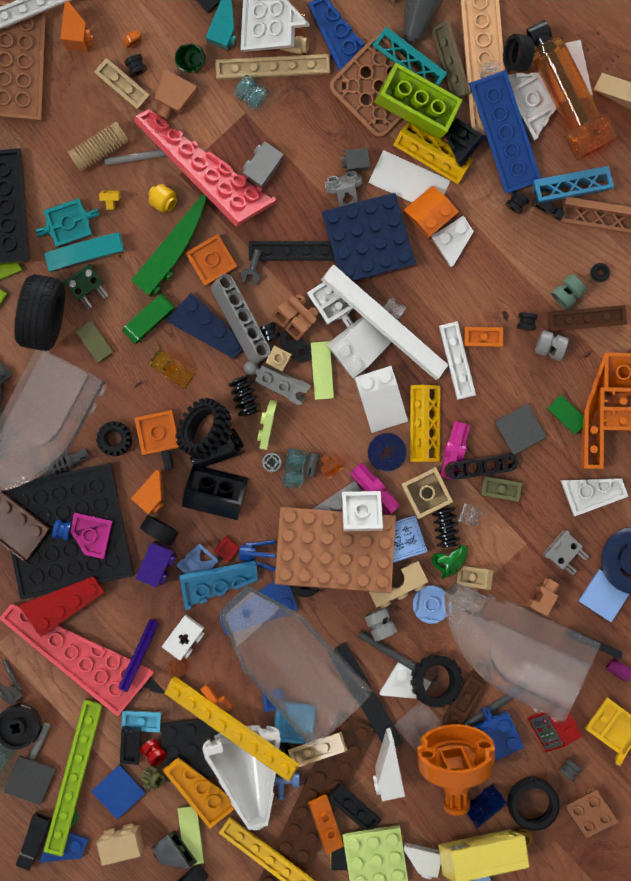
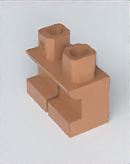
M301 294L295 297L292 295L286 302L278 306L271 316L283 328L289 323L285 330L296 341L311 328L319 314L315 307L307 310L303 306L306 300Z
M545 578L541 586H535V590L538 593L535 599H528L525 606L541 615L548 616L558 598L555 592L560 584Z

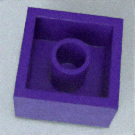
M156 541L151 542L135 579L156 588L165 584L169 576L167 569L173 566L177 555H174L176 550Z

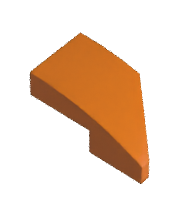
M208 683L201 687L200 690L205 697L219 708L226 711L233 709L225 694L218 699Z

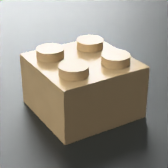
M436 467L400 484L417 519L453 502Z
M134 824L124 825L122 829L116 831L115 828L103 831L104 834H101L97 841L102 866L140 857L144 849L139 825L134 826Z

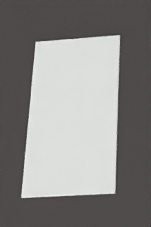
M383 150L368 183L390 193H396L397 196L413 202L431 186L444 195L451 180Z

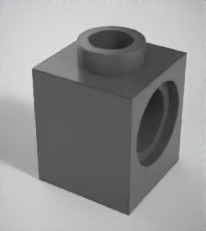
M368 148L345 150V156H342L341 160L342 167L346 168L347 172L370 170Z

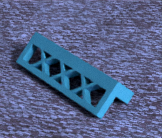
M609 166L536 179L533 181L531 189L532 193L536 194L538 203L611 190L614 188ZM607 181L608 184L601 186L596 182ZM590 184L589 187L586 189L578 187L580 185ZM572 187L569 192L565 193L559 190ZM553 191L549 196L542 197L541 193Z

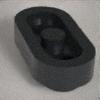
M284 330L280 336L281 344L295 361L299 363L307 362L311 358L310 347L302 338L298 341L293 338L291 342H288L286 336L290 334ZM302 349L306 354L299 356L298 351Z

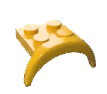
M606 697L585 726V729L617 752L615 763L621 766L631 748V714Z

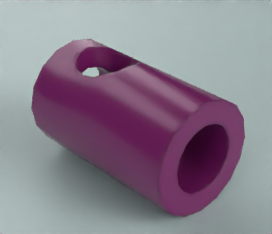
M614 657L606 665V670L624 682H627L631 677V669Z

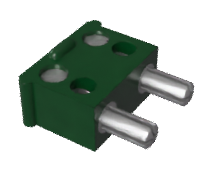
M88 264L63 283L70 289L77 301L81 300L87 310L92 308V304L86 296L95 289L103 299H105V296L108 297V294L102 287L104 283L94 271L92 264ZM93 278L97 279L95 284L92 283ZM77 289H81L79 295L76 294Z

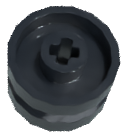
M16 703L5 709L0 714V743L12 750L22 749L30 745L37 738L42 728L41 717L38 711L25 703Z

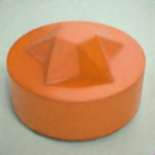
M139 31L129 32L123 39V43L126 48H132L142 40V36Z

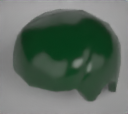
M196 44L181 45L175 52V63L182 71L195 73L204 67L206 55L203 49Z

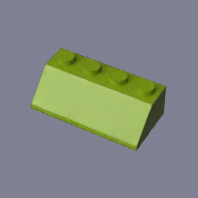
M395 63L381 86L374 103L441 139L448 132L462 99Z

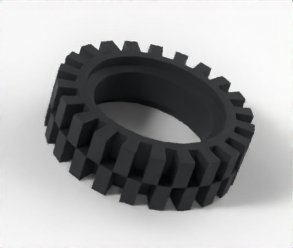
M205 398V400L199 399V403L195 401L193 403L194 408L189 406L187 408L188 414L184 412L182 415L185 417L184 420L180 419L178 422L181 424V427L176 429L179 432L176 434L178 448L198 460L199 458L201 460L205 459V457L210 458L211 453L215 455L217 453L216 448L221 449L223 447L221 444L222 440L226 442L228 439L224 437L225 434H230V430L227 428L232 426L229 410L217 401ZM213 414V424L209 433L202 441L195 444L194 434L199 423L206 416Z

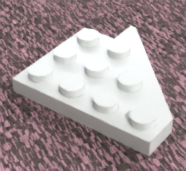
M243 0L241 51L251 52L294 47L295 28L309 27L310 23L288 0Z

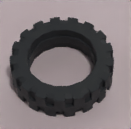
M429 655L427 658H422L421 662L416 663L414 666V671L411 672L412 680H410V685L413 687L411 689L413 694L417 696V700L431 707L442 708L445 705L452 704L453 700L459 697V691H462L463 686H461V682H463V677H461V669L457 667L455 661L448 657ZM434 665L443 666L449 674L448 689L439 697L429 696L424 688V676L430 667Z

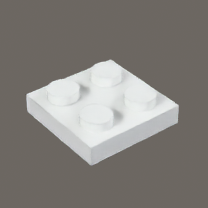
M381 491L342 492L343 531H382Z

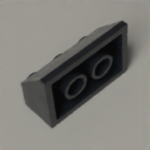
M193 465L184 490L182 507L238 520L248 478L205 467L199 468Z

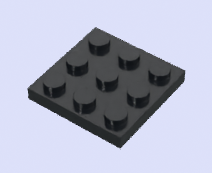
M201 719L161 723L162 746L167 754L164 760L165 767L177 758H180L204 777L216 776L204 757L203 745L207 740L211 742L215 740L214 736L219 734L218 731Z

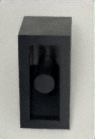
M175 830L151 847L155 858L161 864L189 869L197 863Z

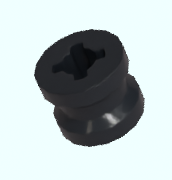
M141 54L130 56L124 61L125 65L129 67L130 77L141 75L147 71V66L142 62Z
M513 191L511 199L507 200L505 205L511 211L521 214L523 212L522 208L529 203V200L521 193Z
M520 312L518 314L520 321L517 324V329L535 331V320L538 315Z
M275 322L259 327L267 342L281 336L276 330Z

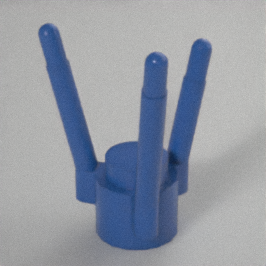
M276 541L246 542V545H240L239 560H244V562L254 561L256 556L276 558V554L256 552V548H253L275 544ZM255 561L256 566L276 571V567Z

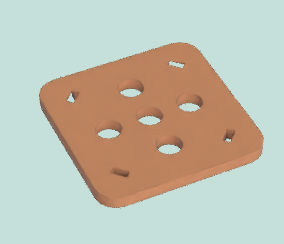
M376 35L330 81L329 89L372 135L382 137L401 117L374 103L379 92L375 90L374 83L376 81L384 83L388 76V68L393 67L395 64L382 53L376 52V49L372 47L379 35ZM385 37L378 44L383 49L392 48L391 43ZM395 51V56L399 61L407 60L399 51ZM410 63V65H411V70L414 71V72H418V71L414 68V66ZM367 67L370 69L371 74L368 78L361 75V68ZM342 83H346V89L342 90ZM366 94L371 98L369 105L361 103L362 95ZM376 120H382V124H375Z

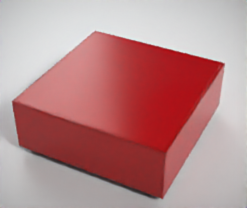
M225 536L214 549V552L229 563L240 550V547Z

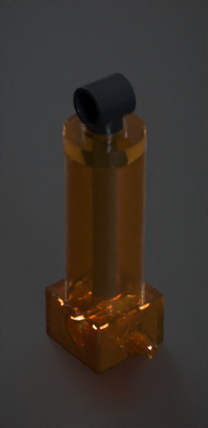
M545 20L527 28L526 33L533 39L534 46H536L533 63L568 131L565 139L576 160L615 140L618 135L607 113L601 115L563 38L559 37L553 40L551 29Z

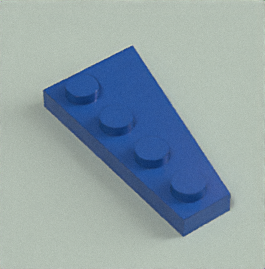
M329 0L309 2L308 8L338 71H340L365 46L364 42L360 37H357L352 31L351 26L340 16L341 14Z

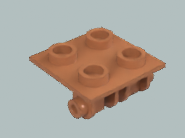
M594 788L589 789L587 795L565 805L586 838L619 822L597 789L594 790Z

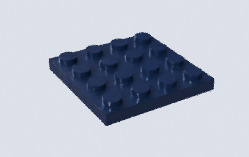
M396 193L322 211L336 266L353 282L416 266Z

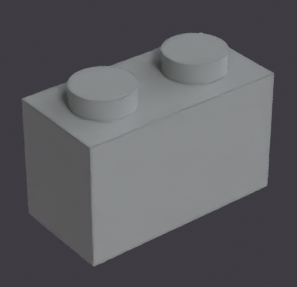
M265 141L262 145L259 144L253 152L255 156L251 161L248 160L242 168L244 170L243 175L262 189L284 159L283 153Z

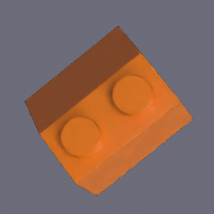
M65 1L60 40L66 50L89 52V47L93 46L91 30L88 29L85 21L70 2Z
M433 186L403 210L427 240L459 212L450 200Z
M158 469L155 470L131 498L147 514L158 513L164 506L162 503L165 500L163 472Z

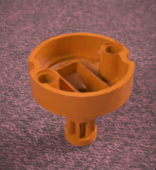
M450 724L436 727L425 733L421 738V746L417 748L418 768L425 779L437 786L443 787L445 790L444 810L450 815L461 816L470 810V799L468 798L470 787L483 783L492 774V766L495 765L494 743L485 732L472 726Z

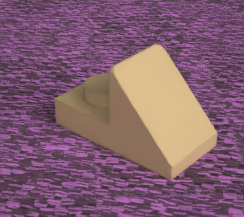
M462 566L458 569L457 585L491 590L493 570Z

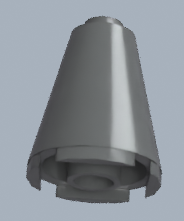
M443 0L405 1L402 35L406 36V41L416 43V40L420 41Z

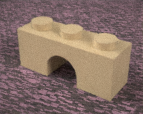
M418 560L400 568L403 574V582L398 587H392L391 593L369 592L376 608L379 606L381 609L392 604L391 600L395 598L401 600L409 595V591L415 589L417 592L426 587L425 584L428 583V580Z

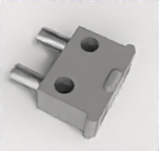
M562 530L543 552V556L549 558L560 569H565L571 575H574L573 572L576 573V570L569 562L576 554L584 561L587 560L586 558H589V555L581 549L583 546L569 535V531Z

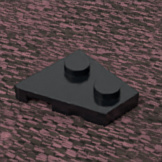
M455 118L445 134L450 143V148L455 155V160L461 167L485 139L481 133L458 118Z

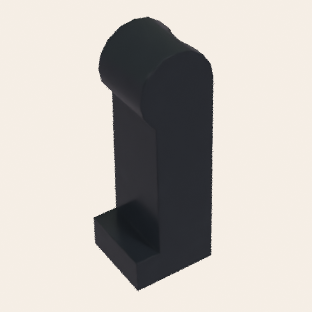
M38 812L34 813L16 866L28 871L31 870L52 820L51 817Z

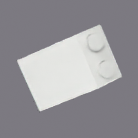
M362 316L326 345L345 371L354 378L365 370L387 348L391 341Z
M392 366L354 378L371 433L408 422Z
M386 728L375 766L376 775H373L376 794H381L382 801L405 797L390 728Z

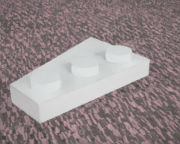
M622 479L560 480L573 516L629 497Z

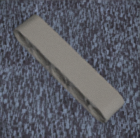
M222 274L212 283V293L248 360L259 364L269 356L270 347L235 281L230 275Z

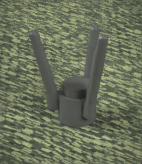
M3 660L15 687L10 685L6 688L0 682V689L3 691H0V696L6 703L9 702L12 705L23 695L20 692L23 688L18 684L7 661Z

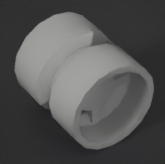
M542 330L534 352L542 356L548 354L551 359L561 361L569 338L561 335L555 337L552 332Z
M387 607L377 609L364 616L368 627H372L370 632L375 642L397 632L394 623L389 621L391 616Z

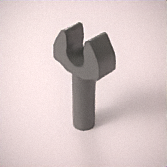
M254 249L249 268L242 270L241 278L243 283L246 281L248 274L254 277L252 281L253 286L260 280L261 274L257 272V266L262 253L261 250Z

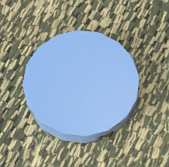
M428 585L417 591L412 601L415 615L421 621L428 624L442 621L449 614L451 608L448 594L442 588L435 585Z

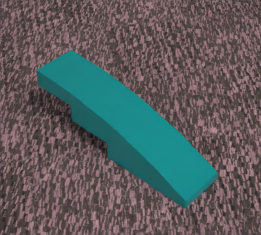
M117 232L44 253L48 271L54 272L66 267L93 262L125 250L121 234Z

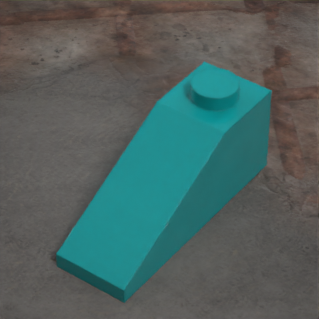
M221 0L205 38L208 44L228 51L230 46H234L237 37L235 36L233 4L232 0Z

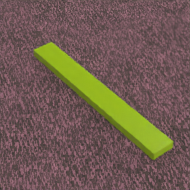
M84 699L44 848L46 853L61 857L64 854L103 704Z

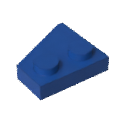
M70 831L63 856L46 853L43 849L39 862L80 859L83 856L89 838Z

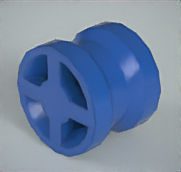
M56 519L52 538L57 539L60 537L64 541H68L71 535L72 522L63 523L61 520Z

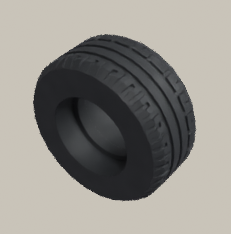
M33 274L24 281L18 298L14 323L15 340L21 347L48 351L55 345L62 323L65 304V287L59 279Z

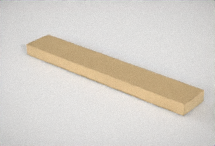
M329 54L215 60L217 80L330 75Z

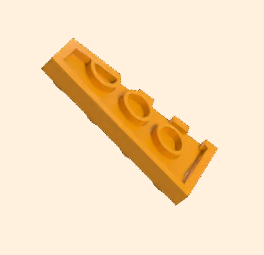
M177 758L163 769L166 776L209 829L234 810L230 798L225 791L180 758Z

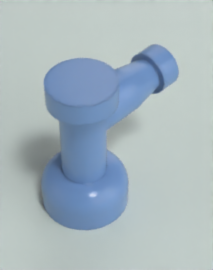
M295 772L289 782L276 774L274 786H277L278 800L285 799L284 784H292L294 788H300V772Z

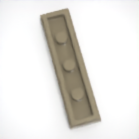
M444 21L431 29L443 70L447 72L445 77L449 91L461 99L471 93L450 21Z

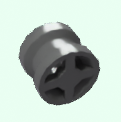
M569 758L565 760V765L558 769L573 782L576 780V775L583 771L581 767Z

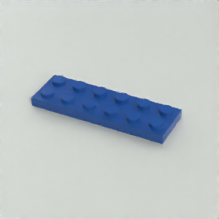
M504 70L469 83L504 193L506 194L533 184L534 180L541 179L507 71Z

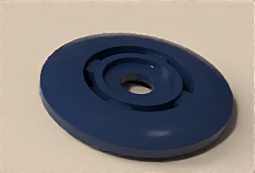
M631 527L614 533L605 543L601 554V566L605 577L612 586L627 594H631V579L622 574L620 568L631 576V564L629 563V558L631 557Z

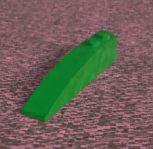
M204 193L132 278L131 281L148 296L151 297L153 294L156 296L162 289L161 284L165 280L168 281L175 272L173 270L187 251L203 217L208 197Z

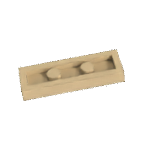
M107 58L94 71L96 76L136 110H139L150 98V95Z
M342 732L288 750L290 758L299 763L298 767L348 751Z

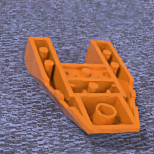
M604 353L584 410L580 469H604V430L631 431V353Z

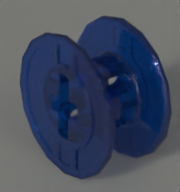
M382 433L376 436L368 447V458L371 464L382 471H393L399 468L407 455L403 440L392 433ZM393 446L394 449L390 452L391 456L389 458L385 456L381 459L380 455L384 452L383 448L386 447L388 449Z

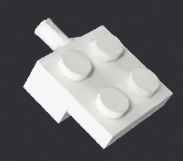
M324 282L307 292L327 326L340 319L343 320L347 328L353 324L348 315L353 308Z

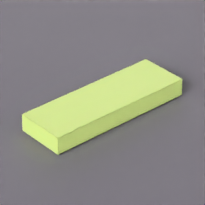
M330 341L311 342L315 400L334 399L331 351L326 345Z
M191 805L178 807L181 839L196 859L197 863L194 865L204 864L199 816Z

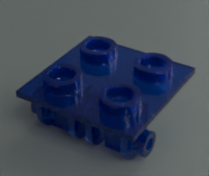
M492 783L470 801V810L467 814L478 829L508 803Z

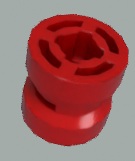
M156 739L147 741L140 749V752L148 758L147 761L152 767L162 763L167 756L165 751L159 748V743Z

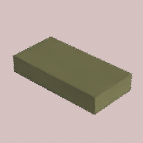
M92 321L76 331L97 363L114 353Z

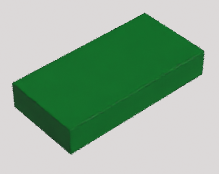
M559 395L547 408L573 435H576L583 427L584 416L562 395Z

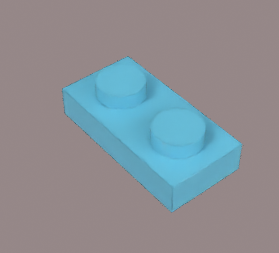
M123 710L121 730L122 726L141 727L142 732L160 733L162 712Z

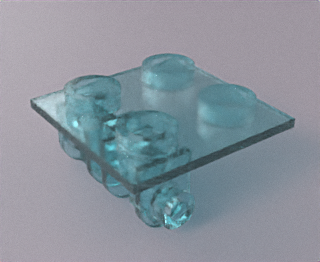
M288 449L283 487L300 489L304 479L302 473L307 460L306 451Z

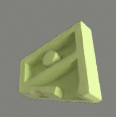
M270 399L266 413H262L260 424H264L263 430L259 429L257 441H261L260 449L267 450L277 406L276 400Z

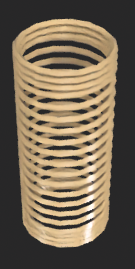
M117 121L112 123L110 128L107 126V130L104 128V131L98 132L99 136L97 134L95 136L92 135L93 139L90 137V141L87 139L84 141V144L78 145L79 149L75 146L76 151L74 148L68 151L80 172L84 171L85 168L87 169V165L90 167V163L93 165V162L96 163V160L99 161V158L102 160V157L108 156L107 152L111 154V152H114L113 149L116 150V147L119 149V145L122 147V144L126 145L127 142L129 143Z

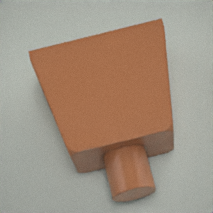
M165 69L155 95L156 103L161 105L157 115L165 120L168 119L171 111L180 115L198 93L197 86Z

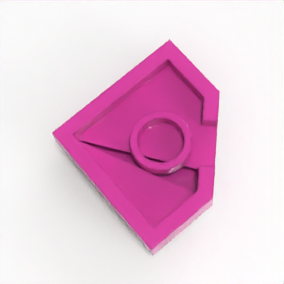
M74 513L70 532L78 542L84 555L105 559L113 521Z

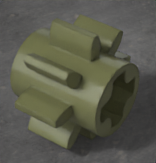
M158 766L146 768L141 775V781L144 782L143 787L155 791L162 787L165 782V775L162 774L163 769Z

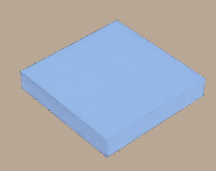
M598 569L578 601L609 622H612L629 594L612 586L605 577L604 572Z

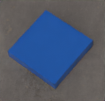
M121 764L91 791L116 819H119L146 793Z

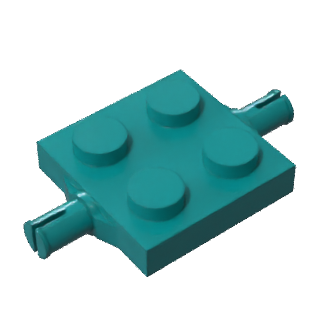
M80 198L44 210L46 227L36 229L38 237L50 234L55 246L58 248L92 236L89 219L98 217L100 214L98 209L86 212Z

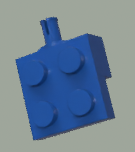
M489 706L481 708L485 720L472 725V727L482 730L492 739L495 747V761L525 748L507 710L493 716Z

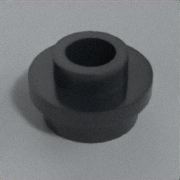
M597 263L591 268L590 275L594 281L604 282L608 279L610 270L607 265ZM597 270H602L603 275L598 276Z

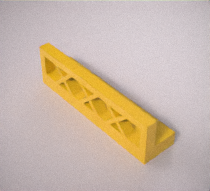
M408 121L393 144L456 184H459L473 161L469 157L465 162L466 165L459 166L449 144ZM408 128L411 129V130L414 131L416 134L411 133V132L408 131L407 129H408Z
M411 385L410 462H440V386ZM430 389L434 390V397L432 400L430 398ZM431 409H432V411H433V418H432V419H431L430 416H429V411H430ZM431 428L433 430L432 438L429 436V430ZM430 448L433 449V458H429Z

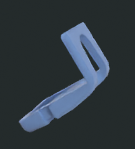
M199 543L186 555V558L177 564V567L185 574L209 570L218 563V559ZM201 549L209 557H211L212 560L200 561Z

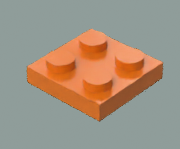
M219 234L214 235L185 253L204 286L214 282L222 274H227L238 267Z
M173 410L134 418L142 455L179 447L176 443L178 439H176L177 431Z

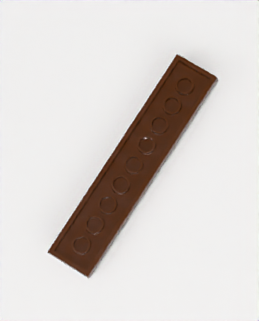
M340 711L328 736L342 732L348 751L315 761L274 847V850L305 873L321 842L308 802L324 794L327 796L339 782L347 787L374 731L373 727ZM329 800V803H330L332 812H333V814H334V812H335L337 806H335V805ZM264 868L258 881L280 880Z

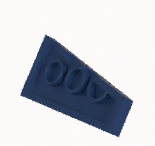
M192 293L165 320L232 359H235L243 350L234 332Z

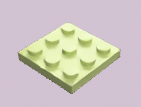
M400 825L342 834L350 881H408Z

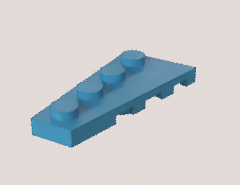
M255 560L179 575L185 611L191 609V606L194 604L207 602V599L213 596H222L230 589L234 588L236 590L258 581Z

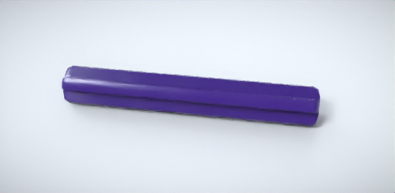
M149 620L119 684L120 690L128 692L159 625L157 621Z

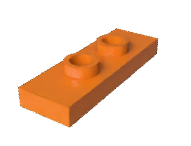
M324 794L308 802L325 853L328 855L344 847L328 797Z

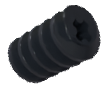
M250 374L233 379L228 384L229 387L234 388L231 394L237 395L233 398V401L240 402L235 407L236 409H242L238 413V416L242 417L262 411L256 410L260 403L253 402L258 396L251 395L255 388H249L253 381L246 380L251 376Z
M456 507L438 509L437 512L432 514V516L438 517L433 524L439 525L434 531L440 532V535L435 538L442 541L437 544V547L460 546V544L455 543L460 540V537L454 536L459 532V529L453 528L458 525V522L452 521V519L457 517V514L451 513Z

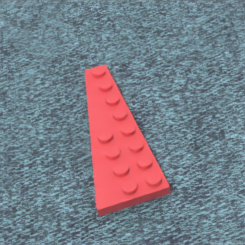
M150 109L135 116L134 122L236 227L275 204L277 199L274 196L270 198L262 192L263 189L257 186L256 188L247 181V177L233 172L231 166L210 151L206 153L198 147L199 144L197 142H191L183 136V132L169 127L167 121Z
M13 603L10 604L0 617L3 623L117 717L154 673L152 669L140 664L128 692H124L119 689V684L131 659L59 625L40 637L21 608Z

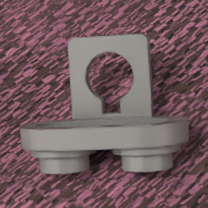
M349 171L346 175L340 177L331 176L324 185L325 190L331 194L337 193L340 207L357 203L356 187L362 184V177L356 171ZM349 192L353 199L349 203H344L345 193Z

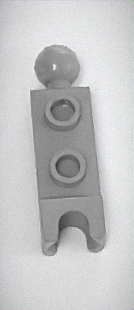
M247 361L244 364V372L247 375H257L255 382L287 397L289 401L297 405L304 403L305 397L300 392H308L311 388L308 383L302 380L298 381L265 363L261 368L258 367V364Z

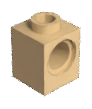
M274 346L265 363L284 372L292 355Z

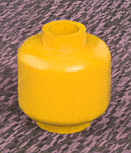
M159 184L149 190L148 201L152 207L162 213L175 208L177 199L176 193L164 184Z

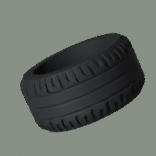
M527 777L512 786L507 798V807L511 817L520 827L530 831H539L547 828L556 820L560 809V801L556 791L547 781L537 777ZM529 789H541L549 797V806L546 812L535 819L523 817L517 808L520 796Z

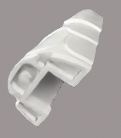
M260 725L246 726L279 749L281 738L277 728L266 726V729H261ZM221 733L215 735V740L212 742L207 740L203 745L204 757L217 776L220 785L229 796L232 806L249 830H260L264 826H268L276 773Z

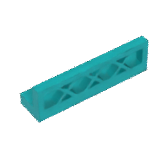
M385 27L372 45V47L393 63H398L412 71L410 62H414L422 68L421 72L414 73L423 75L425 79V74L431 75L437 80L435 83L437 86L447 75V72L388 27ZM385 37L391 43L392 48L383 49L378 44ZM395 51L401 52L407 57V60L399 61L395 56Z

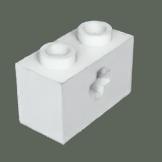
M186 614L162 645V648L178 660H181L182 657L187 659L193 650L191 645L194 641L198 643L204 636L202 632L204 627ZM182 634L184 636L185 634H187V639L189 640V642L185 641V643H183L181 641L182 637L180 635Z

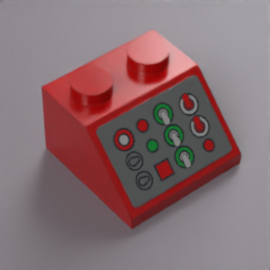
M561 699L527 718L546 752L565 747L583 737Z

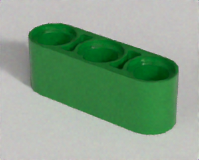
M162 293L128 322L122 331L135 345L169 316L176 307Z

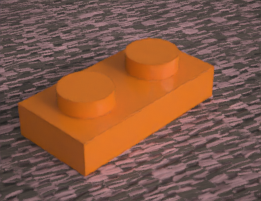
M464 327V347H503V327Z

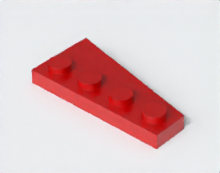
M95 576L23 603L19 607L40 637H42L105 591Z

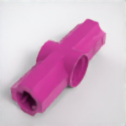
M454 421L450 438L446 443L443 454L444 461L440 471L441 477L454 480L446 476L445 467L449 462L463 460L470 425ZM454 467V469L451 470V473L455 475V472L458 471L459 468Z
M362 462L350 472V475L363 488V491H381L382 511L386 515H390L400 506L393 496L388 493L383 483L377 477H374Z

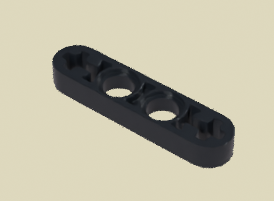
M507 453L452 461L446 465L445 474L451 479L458 480L511 472L516 469L518 461L514 455ZM508 459L511 460V463H509L508 466L504 464L500 465V462H506L508 461ZM489 460L494 461V468L492 470H487L486 463ZM471 463H475L477 466L476 471L470 473L468 470V466ZM454 467L463 468V471H456L455 475L451 473Z

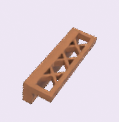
M573 197L563 200L562 210L565 213L560 221L561 223L631 234V229L624 228L620 222L624 218L631 219V207ZM566 209H574L578 216L574 219L565 218ZM587 212H593L597 219L592 223L587 222L583 215ZM605 215H611L616 222L611 226L606 225L601 218Z

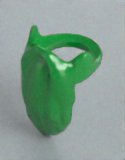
M460 545L449 556L440 553L432 555L431 561L442 572V579L453 576L463 566L468 556V547Z

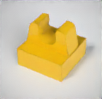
M121 190L101 191L99 193V200L105 201L106 210H114L115 201H119L121 198Z

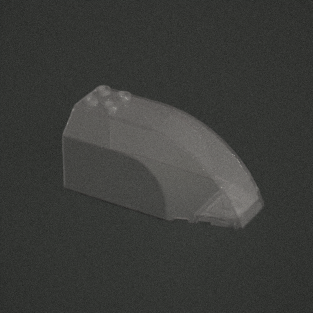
M34 351L0 415V491L15 488L34 480L53 467L64 456L78 436L88 415L93 414L97 406L95 403L98 396L101 397L106 389L103 380L48 351Z
M455 582L445 593L446 616L452 636L467 662L484 680L499 691L531 706L536 712L550 715L555 721L565 722L601 643L508 600L505 603L497 601L494 595L489 594L486 597L479 594V591Z
M247 585L219 611L243 671L308 745H317L334 732L374 692L332 644L305 617Z

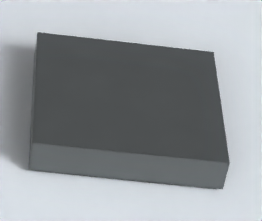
M529 404L494 422L512 455L547 437Z
M19 755L4 788V793L40 805L56 769Z

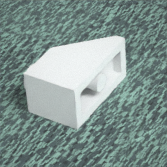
M404 842V851L418 874H421V877L426 879L438 878L441 865L439 850Z

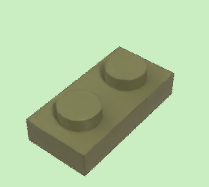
M484 476L480 495L519 502L522 483Z

